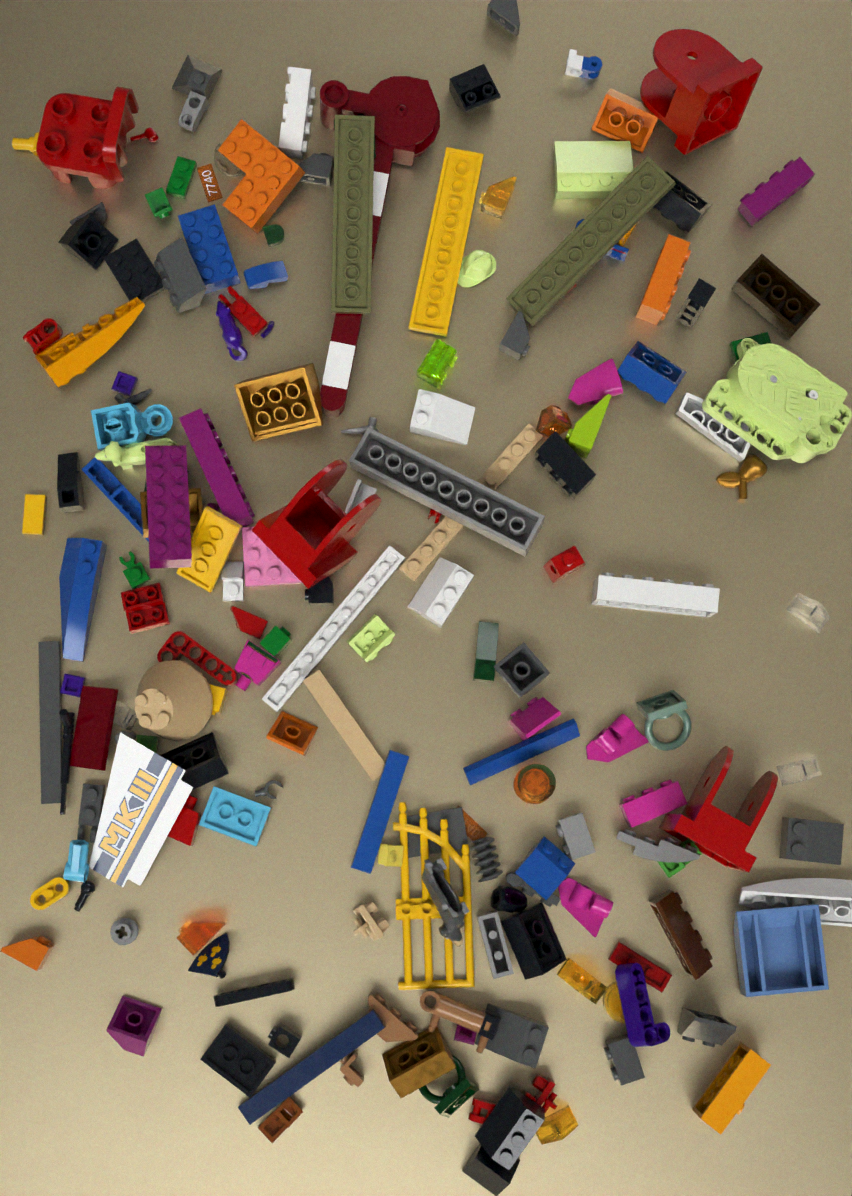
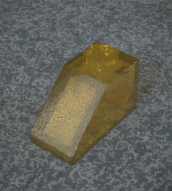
M513 176L488 186L486 193L482 192L479 200L481 212L502 219L515 188L517 177Z
M570 958L566 960L557 973L560 978L594 1004H597L608 988Z

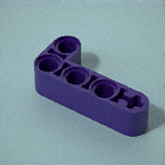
M638 963L619 964L616 967L615 976L630 1044L634 1047H649L668 1041L671 1034L668 1024L665 1022L654 1023L641 965Z

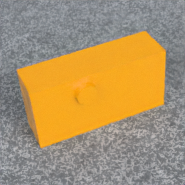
M740 1042L692 1110L700 1119L721 1135L733 1117L742 1112L745 1106L744 1102L770 1068L771 1064Z

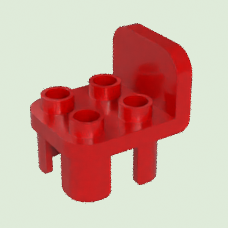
M116 87L112 101L70 93H60L48 100L44 109L36 151L42 164L51 170L53 176L58 181L70 184L72 182L70 174L88 177L91 185L98 189H109L117 182L124 181V174L121 168L128 163L123 150L127 144L126 134L135 128L136 123L132 114L138 113L139 110L133 90Z

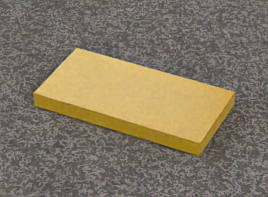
M206 506L191 538V567L178 568L176 573L211 593L242 525Z

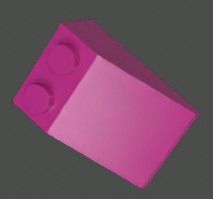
M535 697L527 703L529 707L524 711L518 709L510 715L513 719L509 723L522 741L528 739L561 715L560 711L544 697L539 700Z

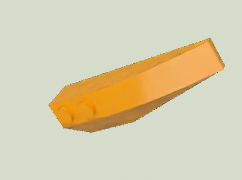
M138 297L115 308L114 314H104L99 317L98 322L94 325L88 323L82 326L83 330L75 335L73 332L67 334L36 355V360L57 387L68 384L71 378L77 374L84 373L90 365L103 356L123 336L143 310L145 304Z

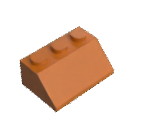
M610 88L605 95L592 130L616 141H630L631 148L643 153L659 118L644 103Z

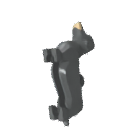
M426 859L424 861L425 869L422 874V880L444 922L439 927V932L444 938L450 939L457 947H460L463 944L460 928L464 926V915L469 912V909L465 902L460 903L458 895L445 879L443 870H446L447 867L443 859H437L434 863Z

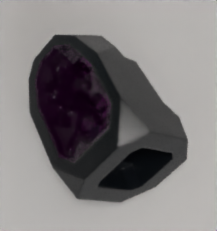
M500 885L493 890L491 907L497 911L521 912L527 907V897L518 889Z

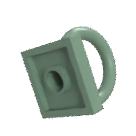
M671 690L636 702L638 710L647 718L644 732L648 742L653 747L669 751L680 747L686 742L691 732V719L684 710L688 708L686 700L676 691ZM673 713L678 714L683 721L681 735L672 742L665 743L657 740L652 731L655 719H666L671 717Z

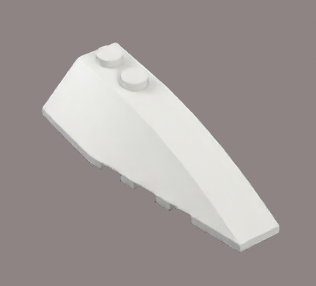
M794 878L763 882L741 888L739 905L759 910L819 904L821 925L852 927V880Z

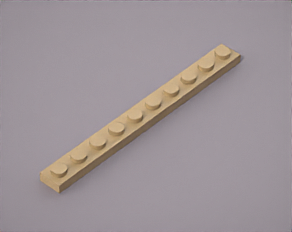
M528 423L477 482L496 491L539 443L543 435ZM445 516L399 569L415 582L464 525Z

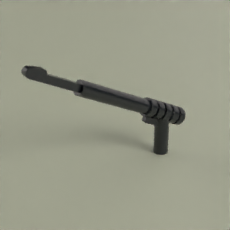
M61 709L59 714L63 722L64 740L60 782L62 784L60 815H65L72 734L74 730L73 717L75 713Z

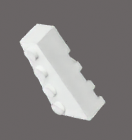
M288 66L287 74L290 84L286 83L285 89L286 102L288 104L283 105V120L285 122H281L278 148L290 158L303 159V153L307 152L308 149L306 134H310L311 123L308 121L309 117L313 116V105H311V102L316 97V87H313L311 69Z
M686 392L675 414L739 462L744 460L751 444L707 414L702 408L704 399ZM724 412V415L727 419H733L732 414L730 412ZM745 423L740 424L744 431L749 430Z

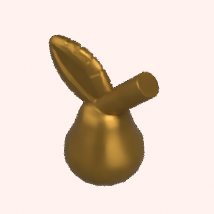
M750 454L743 460L738 473L725 472L720 474L716 480L727 488L739 486V499H747V483L764 476L767 472V465L757 455Z

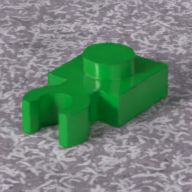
M130 551V561L126 562L122 556L119 557V560L128 568L123 573L132 589H135L151 579L141 562L135 563L136 557Z

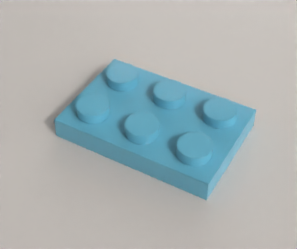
M214 786L199 825L257 846L271 807Z

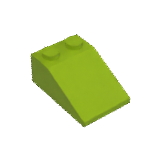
M607 394L575 423L574 428H569L564 441L578 456L587 459L612 395Z

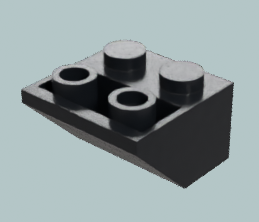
M485 64L450 78L449 91L456 105L465 113L501 98Z

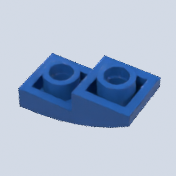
M283 261L258 265L243 272L248 289L267 288L268 283L284 282L288 279Z

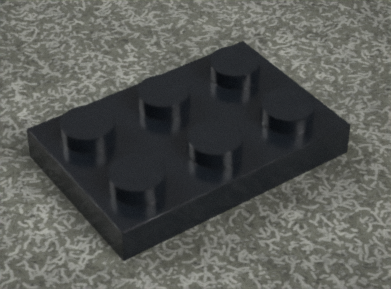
M137 238L103 257L129 301L138 297L144 302L165 290L160 275Z
M227 1023L200 1059L249 1098H251L276 1063L273 1058Z

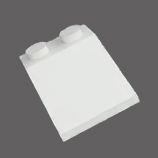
M419 389L410 424V433L467 445L475 407L438 393Z

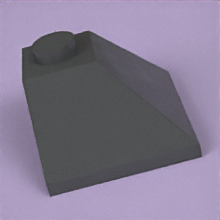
M187 55L172 89L188 96L190 91L207 97L209 100L222 73V69Z

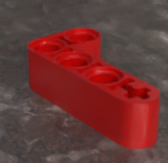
M181 631L174 632L157 654L159 663L164 661L163 657L168 652L172 653V660H180L184 655L227 687L234 686L238 681V674L234 669ZM183 636L185 638L184 644L176 646V639ZM195 648L201 650V655L198 658H192L191 655L192 650ZM211 660L217 661V667L214 670H209L207 667L208 662ZM223 670L227 674L231 673L232 680L225 681L226 678L219 672Z

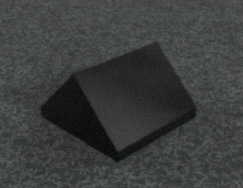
M479 1144L462 1169V1172L492 1194L498 1196L511 1183L520 1159L518 1158L511 1169L508 1170L491 1159L482 1145Z

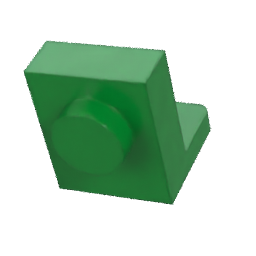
M162 187L145 194L154 217L159 216L162 219L170 215L169 211L173 209Z

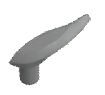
M370 417L368 426L341 430V433L364 435L368 427L379 432L376 428L377 419Z

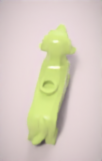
M170 438L119 446L118 442L111 441L105 449L95 454V457L99 461H112L115 467L120 465L124 470L133 468V465L145 464V446L179 445H177V441H173Z

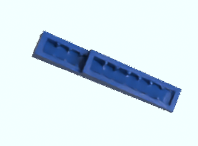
M94 457L81 470L143 535L141 504L110 470Z

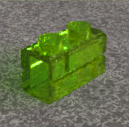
M436 339L418 368L417 377L436 388L439 383L443 384L448 376L446 371L449 367L453 368L457 362V350Z

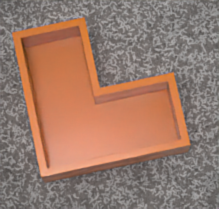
M241 119L218 149L225 158L246 174L223 203V206L258 234L305 172L299 165Z

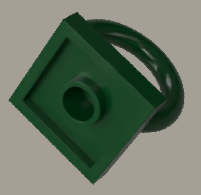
M454 1055L452 1057L456 1065L455 1069L458 1080L446 1089L443 1096L431 1093L426 1085L419 1088L420 1093L426 1100L437 1104L434 1108L439 1115L447 1118L455 1113L479 1090L474 1082L466 1078L462 1063Z

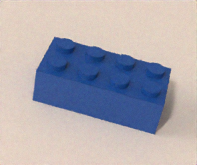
M215 204L179 215L178 218L189 252L206 287L205 294L240 284L241 282Z

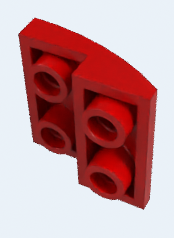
M160 583L121 592L123 608L131 634L170 624Z

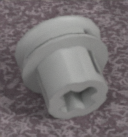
M124 917L113 923L110 934L115 943L128 945L136 940L139 929L134 920ZM125 927V932L128 933L127 935L120 937L121 933H119L118 930Z

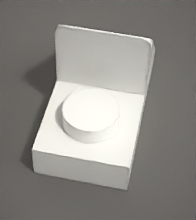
M244 561L226 562L221 575L223 580V601H244Z

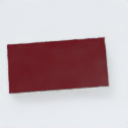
M82 686L70 766L106 770L118 689Z

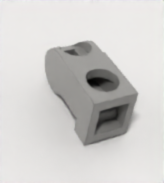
M190 91L179 117L178 125L192 132L196 131L204 112L207 111L210 105L207 97Z

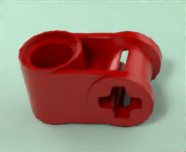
M47 318L29 330L23 336V340L26 343L28 342L33 348V353L38 355L62 337L63 330L55 320ZM55 326L54 331L48 333V329Z

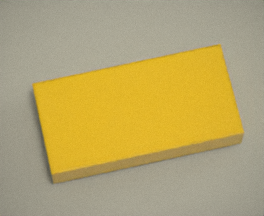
M25 494L23 534L44 535L46 495Z

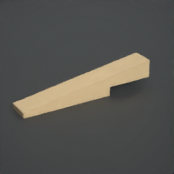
M317 670L303 680V683L372 781H375L381 776L385 764L324 675L320 670Z

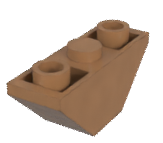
M371 992L368 995L369 1012L374 1009L386 1026L377 1035L386 1043L416 1040L418 1038V1033L416 1032L418 1028L410 1021L406 1023L400 1018L402 1014L396 1008L392 1007L390 1009L384 1004L386 1000L380 994L376 993L374 995Z

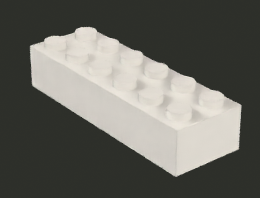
M602 573L593 581L591 605L709 618L718 613L720 588H714L712 584L694 586L693 582L675 584L674 580L662 579V582H657L651 577H642V580L634 579L632 575L614 577L613 573Z

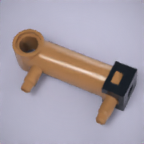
M434 990L426 991L420 997L421 1008L433 1014L428 1031L434 1032L442 1017L479 1033L481 1037L476 1049L478 1053H483L488 1039H494L501 1021L500 1018L484 1013ZM429 995L434 996L436 999L434 1007H429L426 1003Z

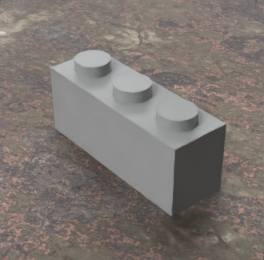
M497 910L476 915L493 979L514 974Z

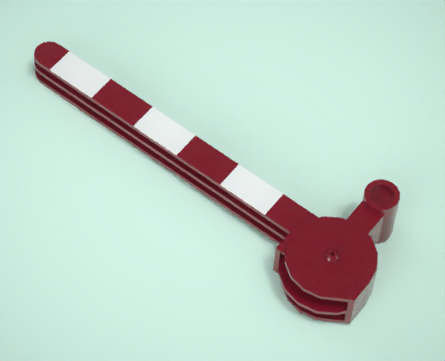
M392 76L380 81L369 94L348 90L342 82L337 80L326 82L320 89V120L329 130H334L335 115L375 116L374 139L376 159H374L372 265L392 163L412 166L413 160L420 157L434 143L440 129V111L428 80L409 76ZM336 313L320 391L322 413L329 418L340 416L345 408L363 314Z

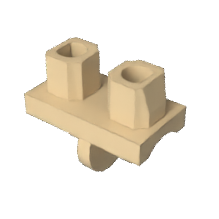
M373 902L365 905L362 904L353 910L357 916V919L353 921L357 929L353 933L354 935L361 933L364 939L370 935L373 941L384 936L383 933L389 927V924L384 918L379 919L377 922L373 920L371 915L378 911Z

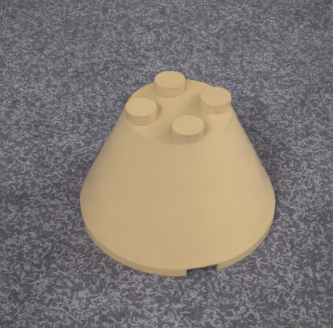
M167 660L152 666L142 676L135 699V713L142 727L148 728L164 739L180 741L197 735L203 730V727L210 719L213 709L211 688L204 675L196 671L190 664L179 660Z

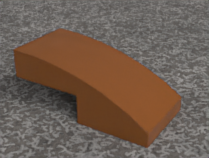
M288 1097L257 1128L273 1143L291 1126L303 1111Z

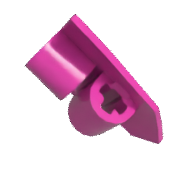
M613 359L607 360L577 378L568 399L577 405L585 403L586 405H594L607 394L612 396L623 394L621 380Z
M622 713L608 728H604L586 746L587 759L611 762L648 743V740L634 727V723Z
M570 877L564 879L558 886L562 906L588 932L597 937L604 918L608 917L613 907V901L595 893L588 886Z

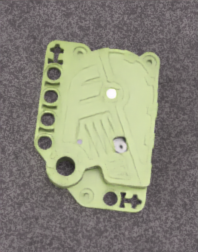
M744 338L737 345L739 359L729 369L726 379L718 380L711 387L702 402L703 410L773 460L791 458L797 463H805L816 455L826 454L834 449L852 417L851 410L843 404L848 395L847 391L782 346L772 343L760 345L751 338ZM725 411H728L732 414V420H729L725 417ZM842 413L843 418L840 421H838L837 419H839ZM745 423L749 430L744 431L740 424ZM830 425L836 427L837 434L830 430ZM757 434L764 437V443L758 441ZM773 446H778L781 454L775 453Z

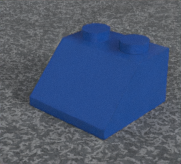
M544 836L530 850L515 873L547 900L568 876L576 863Z

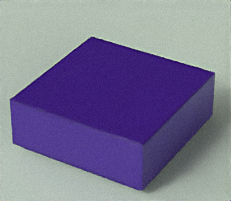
M118 371L111 389L130 397L138 379Z
M64 674L60 693L81 698L82 686H84L86 678Z

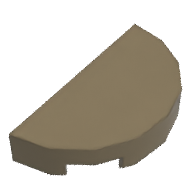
M219 143L215 148L214 161L218 170L227 176L242 175L244 172L218 151L221 146Z

